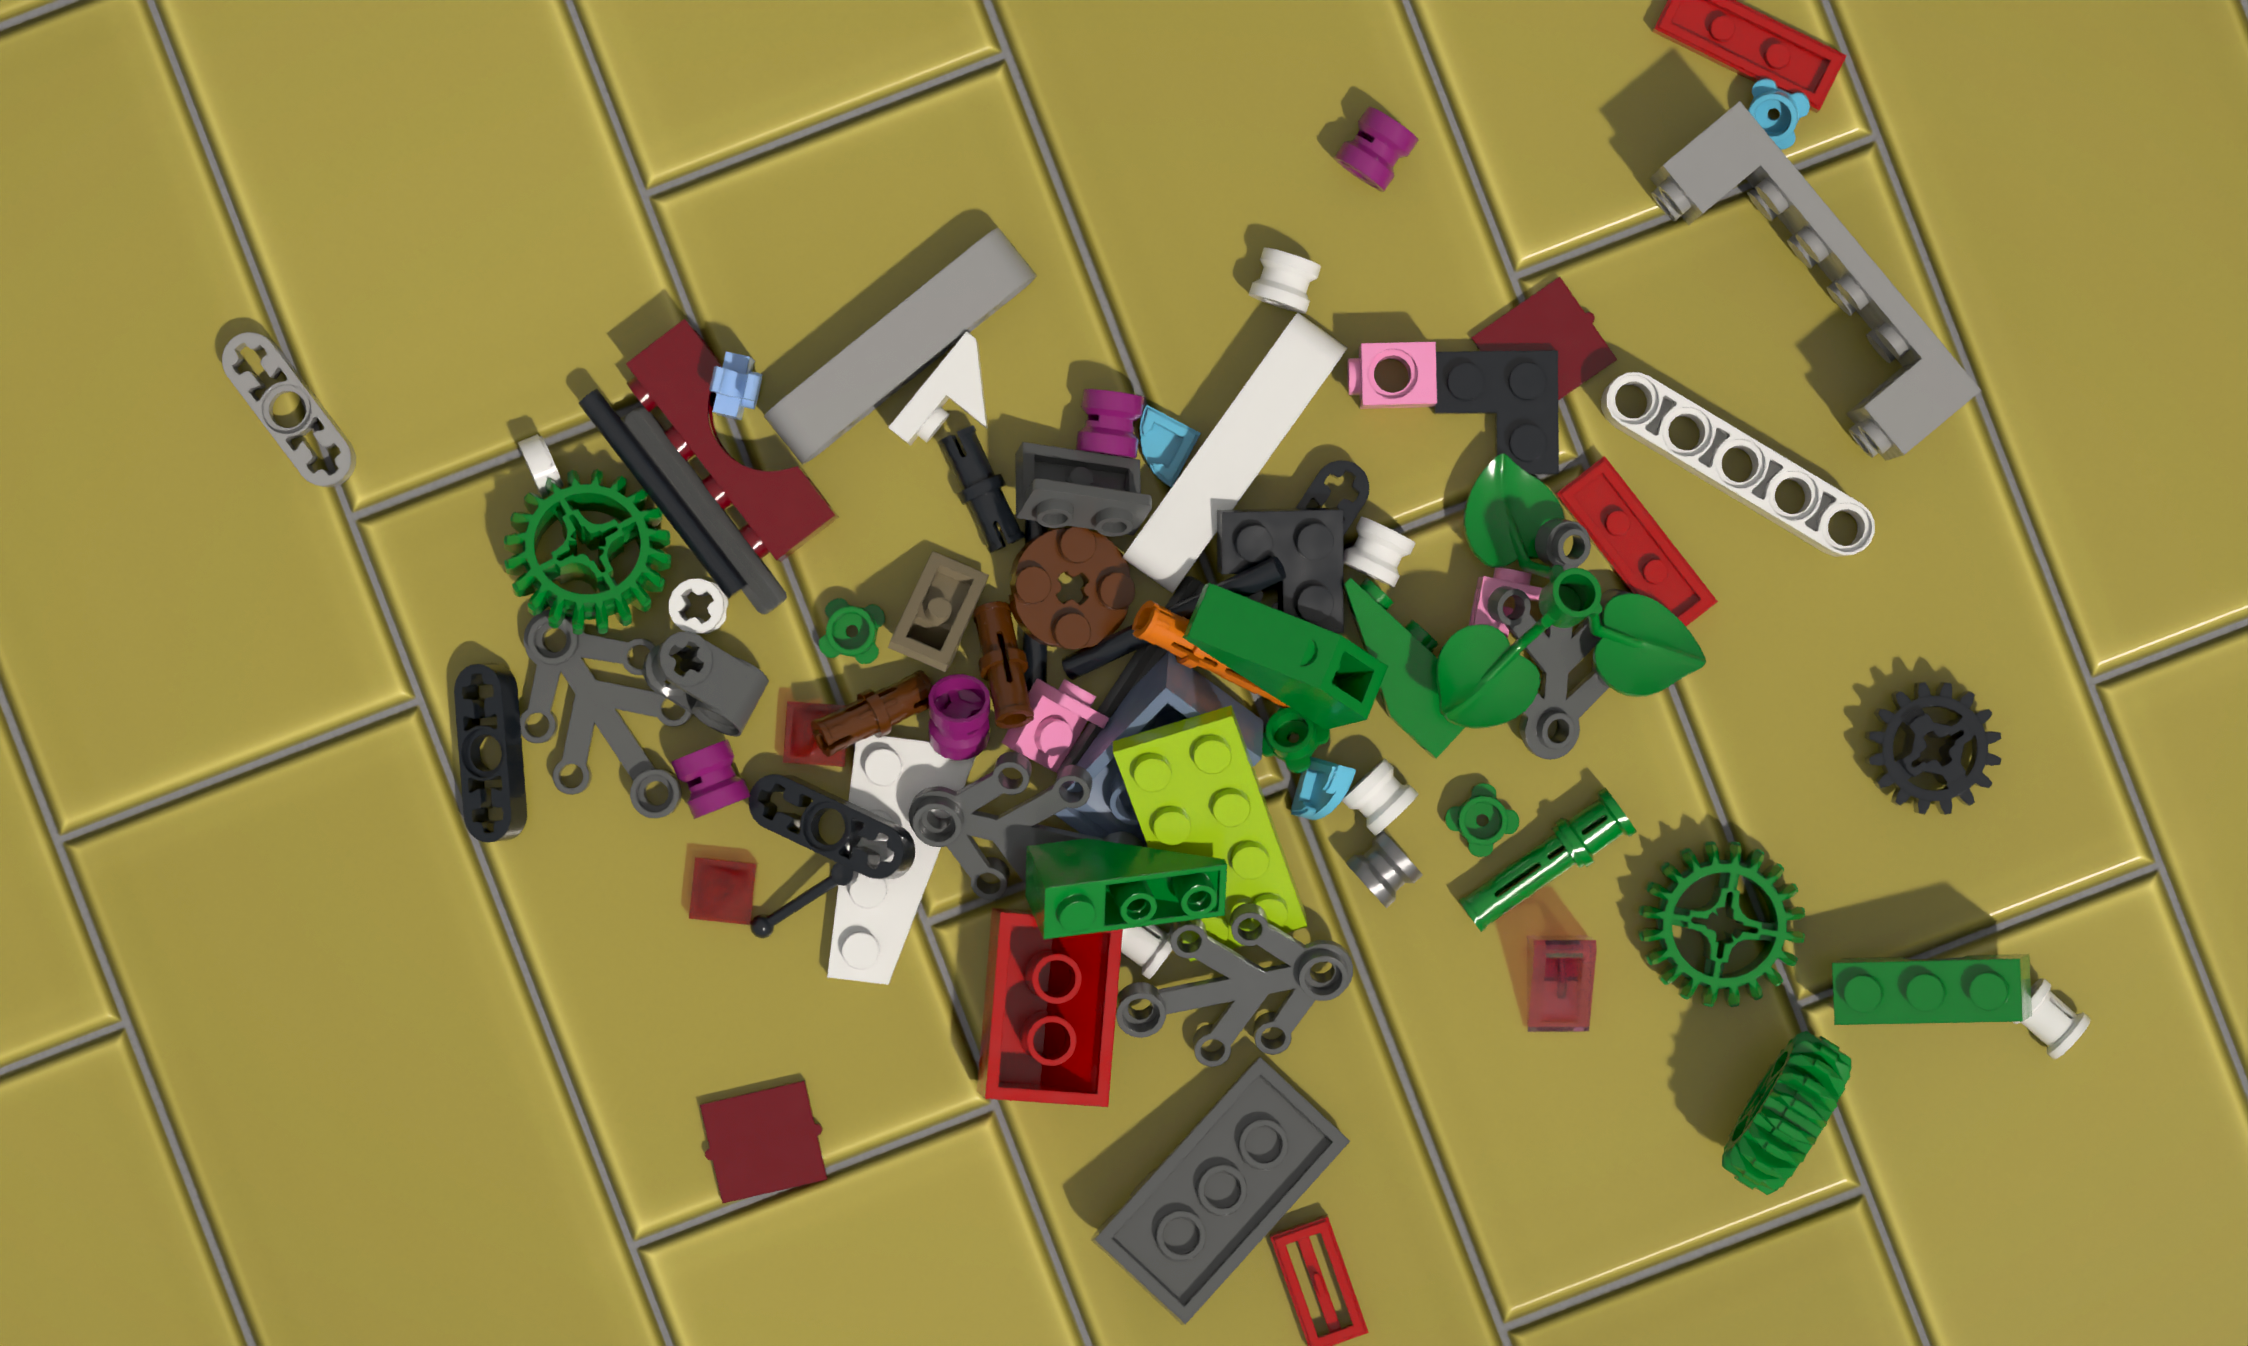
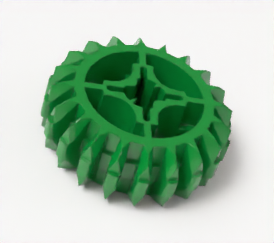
M598 469L594 470L591 474V484H580L579 474L577 471L571 470L567 473V488L560 489L556 481L548 478L545 485L548 493L547 499L544 500L537 494L528 492L524 497V504L531 514L513 512L511 515V526L519 533H512L504 537L505 550L515 554L504 561L505 571L507 574L520 576L512 584L515 596L522 597L533 594L527 604L530 614L535 616L546 608H551L548 625L553 629L558 628L565 616L572 617L573 633L581 635L585 629V620L596 619V629L599 634L604 635L608 632V616L615 614L619 623L623 626H628L632 623V615L628 605L631 604L638 610L647 612L651 608V599L645 590L651 592L663 591L665 579L656 571H664L671 567V555L660 550L670 544V532L656 528L662 521V512L659 508L642 510L647 502V493L643 489L634 491L631 495L625 497L627 479L622 475L618 476L613 481L611 487L608 488L603 486V472ZM580 511L602 512L618 519L621 523L613 519L607 523L594 524L587 521ZM558 520L562 526L565 541L558 549L551 552L550 560L539 565L536 558L538 544L546 530ZM576 535L580 542L586 544L587 548L591 551L598 549L599 569L594 560L590 561L587 555L577 554ZM636 540L640 551L637 563L629 576L618 585L613 577V568L610 563L616 556L624 552L625 544ZM572 580H582L590 584L596 594L570 592L553 582L558 581L562 585Z
M1713 841L1703 843L1704 861L1700 863L1690 848L1680 850V858L1686 869L1680 873L1675 866L1669 862H1664L1660 865V870L1663 875L1671 880L1668 887L1665 889L1651 881L1645 887L1647 892L1661 898L1658 908L1649 905H1640L1638 908L1639 915L1656 919V927L1643 928L1638 931L1639 940L1646 942L1658 940L1660 947L1649 951L1645 955L1646 962L1654 965L1667 959L1670 964L1661 972L1659 980L1663 984L1668 985L1674 982L1680 975H1683L1684 979L1679 987L1678 995L1686 1000L1695 993L1698 985H1702V1004L1708 1007L1714 1006L1717 1000L1718 989L1724 990V998L1728 1006H1739L1740 994L1738 987L1743 985L1752 999H1761L1763 991L1756 979L1763 975L1768 982L1779 986L1783 982V978L1780 973L1771 967L1778 959L1786 965L1795 966L1798 961L1795 955L1782 950L1785 940L1803 943L1805 939L1803 932L1787 929V920H1799L1805 917L1803 907L1791 906L1785 908L1783 904L1784 900L1798 893L1796 884L1788 883L1778 888H1775L1773 885L1782 876L1784 867L1779 863H1774L1763 873L1759 872L1758 870L1765 854L1756 848L1748 854L1745 862L1741 863V844L1734 841L1728 843L1724 859H1719L1718 848ZM1720 873L1718 886H1714L1711 900L1706 905L1700 908L1676 907L1678 900L1690 885L1705 876ZM1739 875L1749 880L1762 894L1768 907L1770 923L1747 918L1742 913L1739 906L1740 891L1737 890ZM1727 906V917L1736 920V923L1750 926L1751 929L1742 930L1735 928L1732 934L1724 931L1726 939L1716 942V931L1707 928V925L1700 922L1691 921L1693 917L1708 919L1710 914L1718 916L1716 909ZM1672 925L1696 930L1701 935L1704 942L1703 956L1706 957L1704 972L1693 968L1682 957L1674 941ZM1752 939L1766 941L1762 951L1750 964L1735 972L1723 974L1724 963H1728L1731 950L1738 942Z
M1804 1031L1795 1035L1788 1042L1785 1049L1780 1051L1777 1059L1770 1065L1762 1080L1759 1081L1754 1093L1748 1099L1747 1105L1738 1117V1121L1724 1147L1722 1167L1733 1174L1737 1181L1752 1190L1755 1188L1769 1195L1783 1187L1787 1179L1793 1176L1796 1168L1804 1161L1811 1147L1815 1145L1821 1131L1827 1125V1121L1837 1107V1102L1845 1091V1085L1850 1078V1071L1852 1069L1851 1058L1841 1052L1839 1046L1822 1036L1817 1037L1808 1031Z

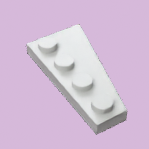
M875 735L856 742L849 802L905 828L914 840L915 859L911 868L899 878L872 879L858 873V878L852 885H838L828 978L886 985L890 983L941 847H933L923 843L916 836L909 823L911 803L919 792L929 787L942 786L956 792L964 788L976 756L968 760H952L936 753L929 741L890 736L877 738ZM940 809L931 810L932 814L938 818H948L951 816ZM861 837L857 846H865L880 854V862L893 860L894 852L887 848L888 840L871 841Z

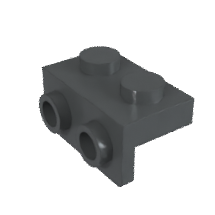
M1022 442L1015 453L1016 518L1037 521L1042 526L1050 528L1072 526L1097 530V532L1105 536L1115 537L1126 534L1134 536L1152 509V497L1148 494H1141L1139 459Z

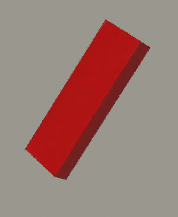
M1667 0L1652 32L1755 83L1760 79L1770 78L1775 81L1777 88L1791 94L1795 92L1804 93L1810 102L1809 110L1815 113L1820 111L1847 56L1736 0Z
M1605 456L1554 494L1575 522L1581 524L1587 530L1592 544L1632 594L1644 595L1659 602L1671 611L1685 626L1689 625L1718 602Z

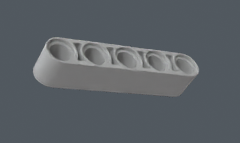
M1000 228L992 230L781 399L765 414L764 418L801 464H806L952 348L966 331L968 333L973 331L1019 294L1037 277V274Z

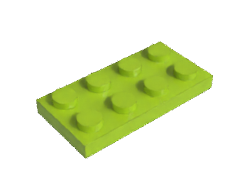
M1232 705L1112 741L1114 757L1148 848L1225 859L1227 863L1225 916L1200 919L1205 924L1208 936L1230 949L1244 946L1238 943L1232 935L1230 917L1234 909L1246 903H1253L1263 908L1267 915L1268 923L1285 933L1308 927L1303 904ZM1247 918L1238 927L1244 931H1253L1260 925V922L1253 918ZM1185 931L1180 934L1183 943H1193L1200 936L1194 931ZM1189 958L1190 962L1197 960L1195 958Z

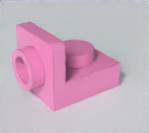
M1495 568L1493 578L1486 576L1478 577L1469 626L1479 624L1490 625L1499 629L1508 639L1510 630L1505 624L1496 622L1489 615L1487 604L1491 593L1499 587L1508 586L1522 590L1530 600L1539 601V595L1543 588L1530 585L1532 575L1530 573L1506 568ZM1503 606L1504 615H1510L1513 612V608Z
M1037 678L1028 693L1030 705L1034 712L1033 721L1022 727L1009 729L1001 743L1057 773L1061 764L1075 745L1087 721L1104 729L1109 718L1091 708L1096 699V696L1065 679L1059 689H1056Z

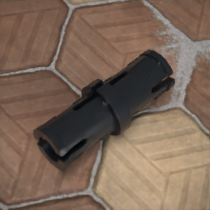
M972 425L957 431L958 437L966 451V456L955 435H949L938 441L940 448H943L962 489L957 495L962 505L969 504L990 554L1006 547L1005 541L997 527V522L1008 544H1013L1025 538L1023 531L1021 532L1001 489L1006 486V483L1001 474H994L977 437L976 429Z

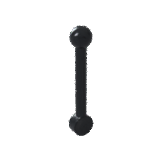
M836 863L831 870V875L770 915L760 914L755 916L751 921V932L758 938L764 939L769 937L773 933L776 924L837 885L849 886L855 883L858 878V872Z

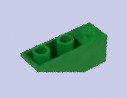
M1350 577L1343 584V590L1364 650L1388 666L1379 688L1387 715L1431 757L1437 759L1465 728L1447 721L1440 712L1436 679L1438 658L1432 653L1439 644L1414 620H1411L1403 627L1390 615L1387 609L1394 602L1370 579L1366 578L1358 585Z
M1211 583L1204 585L1183 635L1185 640L1324 730L1367 720L1388 668L1386 664L1340 634Z
M1089 838L1030 845L1026 848L1025 897L1043 939L1225 916L1227 863L1225 859Z

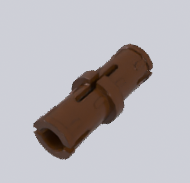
M994 601L978 606L973 612V620L976 623L983 655L978 662L981 678L988 681L996 726L1003 729H1014L1027 725L1034 719V712L1030 705L1024 673L1028 669L1026 653L1018 649L1010 604Z
M918 670L899 682L876 692L872 689H867L857 695V701L811 721L814 739L823 754L830 757L849 745L872 735L881 738L891 733L893 725L929 709L928 695L933 685L928 676L922 670Z

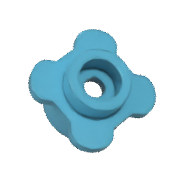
M1770 78L1760 79L1752 87L1754 98L1748 111L1780 150L1787 149L1795 142L1796 135L1794 129L1799 119L1806 116L1809 112V99L1802 92L1791 94L1777 88L1775 81ZM1770 109H1777L1780 112V116L1777 119H1771L1768 116Z

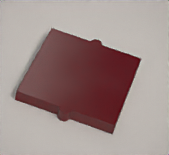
M1558 277L1471 337L1479 351H1558V400L1617 360L1592 324L1595 320L1594 314L1584 312L1561 277Z
M805 1080L700 1104L710 1147L706 1150L705 1157L708 1160H713L722 1204L828 1179L818 1137L822 1133L823 1127L821 1124L815 1123Z

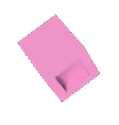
M1436 342L1361 343L1359 346V358H1348V395H1360V409L1434 407L1437 404ZM1385 359L1400 361L1408 371L1409 379L1407 386L1395 393L1382 390L1374 378V370L1379 362Z

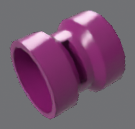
M1368 106L1358 121V134L1352 141L1343 143L1334 160L1361 181L1384 192L1395 176L1394 165L1399 158L1408 157L1417 144L1418 138L1388 115Z
M1084 389L1081 408L1088 415V420L1085 421V427L1078 431L1075 450L1135 459L1137 457L1139 440L1134 434L1133 421L1142 416L1145 397L1108 390Z
M964 674L949 675L938 680L932 686L928 695L930 716L928 735L930 745L936 753L952 760H968L978 756L987 747L990 739L988 718L990 714L989 690L977 678Z
M728 739L671 762L677 778L688 784L690 796L687 803L694 819L750 797L745 780L736 776L731 766L735 755Z

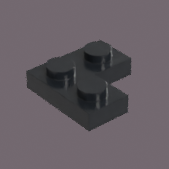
M1558 351L1436 352L1437 404L1434 406V414H1495L1496 457L1500 454H1506L1514 463L1531 475L1559 474Z
M1333 507L1217 510V572L1221 574H1239L1276 556L1283 564L1286 572V579L1278 582V610L1334 633H1344L1343 509Z

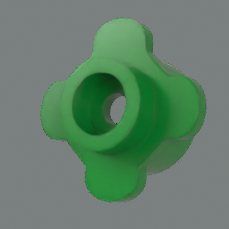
M842 598L831 600L825 608V614L829 620L826 626V634L819 640L820 651L828 658H835L841 654L855 657L860 664L872 663L879 655V648L875 643L878 628L885 623L883 610L874 604L861 608L849 605ZM854 625L857 627L858 634L855 637L847 635L846 629L848 626Z
M1280 707L1269 719L1266 732L1263 733L1262 755L1265 757L1275 756L1284 761L1290 772H1304L1310 767V757L1317 747L1328 742L1330 729L1324 730L1290 707ZM1292 734L1299 735V740L1295 743L1288 741Z
M1486 783L1475 785L1472 788L1471 797L1461 806L1449 808L1445 816L1447 827L1452 831H1459L1468 841L1469 852L1477 857L1490 855L1495 842L1499 841L1504 834H1513L1519 827L1518 814L1514 810L1505 809L1496 798L1495 788ZM1480 814L1488 817V823L1485 826H1479L1476 822Z

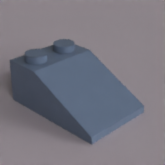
M1168 651L1129 691L1108 720L1105 728H1102L1076 764L1086 769L1092 777L1093 784L1088 801L1081 807H1067L1055 815L1081 834L1105 838L1111 833L1125 831L1135 835L1141 840L1144 847H1148L1114 757L1112 741L1232 705L1254 767L1262 759L1264 721L1193 668L1190 669L1178 663L1176 656ZM1067 781L1062 784L1069 792H1080L1083 790L1082 786L1075 781Z

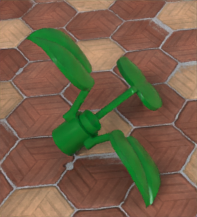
M1500 454L1495 457L1474 482L1464 510V534L1468 546L1474 555L1486 566L1502 568L1517 560L1523 571L1550 580L1539 595V609L1542 617L1512 645H1510L1507 637L1499 629L1483 624L1466 626L1458 630L1446 641L1439 653L1436 666L1439 707L1445 719L1455 725L1478 729L1502 725L1521 715L1533 703L1538 693L1541 679L1536 666L1519 654L1551 625L1559 628H1570L1586 617L1588 618L1591 634L1601 638L1593 651L1594 666L1604 682L1620 694L1631 697L1653 695L1702 668L1706 663V658L1696 639L1687 627L1659 602L1644 595L1627 593L1615 596L1609 600L1602 612L1600 604L1602 596L1601 587L1596 577L1589 571L1581 568H1570L1564 571L1561 565L1549 567L1530 560V558L1539 559L1535 550V538L1540 527L1551 519L1565 518L1561 505L1553 492L1543 482L1520 468L1506 454ZM1601 612H1602V625L1600 624V618H1599V614H1600Z

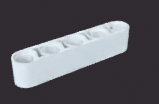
M1297 312L1122 558L1173 593L1216 534L1217 510H1233L1348 348Z
M1629 372L1611 381L1604 389L1601 398V410L1605 419L1612 426L1823 553L1834 557L1854 555L1863 551L1871 543L1875 533V522L1871 512L1862 503L1652 377L1640 372ZM1634 385L1644 392L1647 398V407L1641 417L1628 418L1618 411L1615 397L1621 386ZM1685 416L1697 424L1700 438L1692 450H1682L1672 444L1668 429L1675 417ZM1730 448L1744 450L1751 458L1752 471L1744 482L1730 480L1723 472L1722 459ZM1790 479L1797 482L1805 493V502L1798 513L1789 514L1783 512L1775 501L1776 488L1783 480ZM1838 511L1849 513L1857 523L1858 532L1856 538L1847 546L1837 544L1831 539L1828 532L1830 518Z

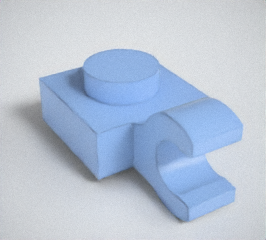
M726 351L723 366H714L709 391L716 393L712 411L715 414L742 420L744 408L755 409L761 387L762 373L753 372L755 360L750 356Z

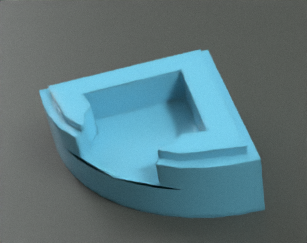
M1146 404L1139 429L1142 454L1155 476L1172 488L1201 433Z
M1310 757V767L1306 771L1301 772L1290 810L1291 815L1317 820L1330 814L1348 792L1356 769Z

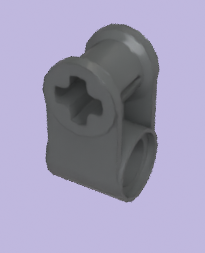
M678 632L669 636L663 643L651 649L646 655L643 664L644 678L654 692L694 714L696 718L708 727L734 737L742 734L769 682L767 676L754 665L731 656L704 640L700 635L692 632ZM674 654L682 658L679 667L685 672L682 675H678L674 671L676 660L671 657Z

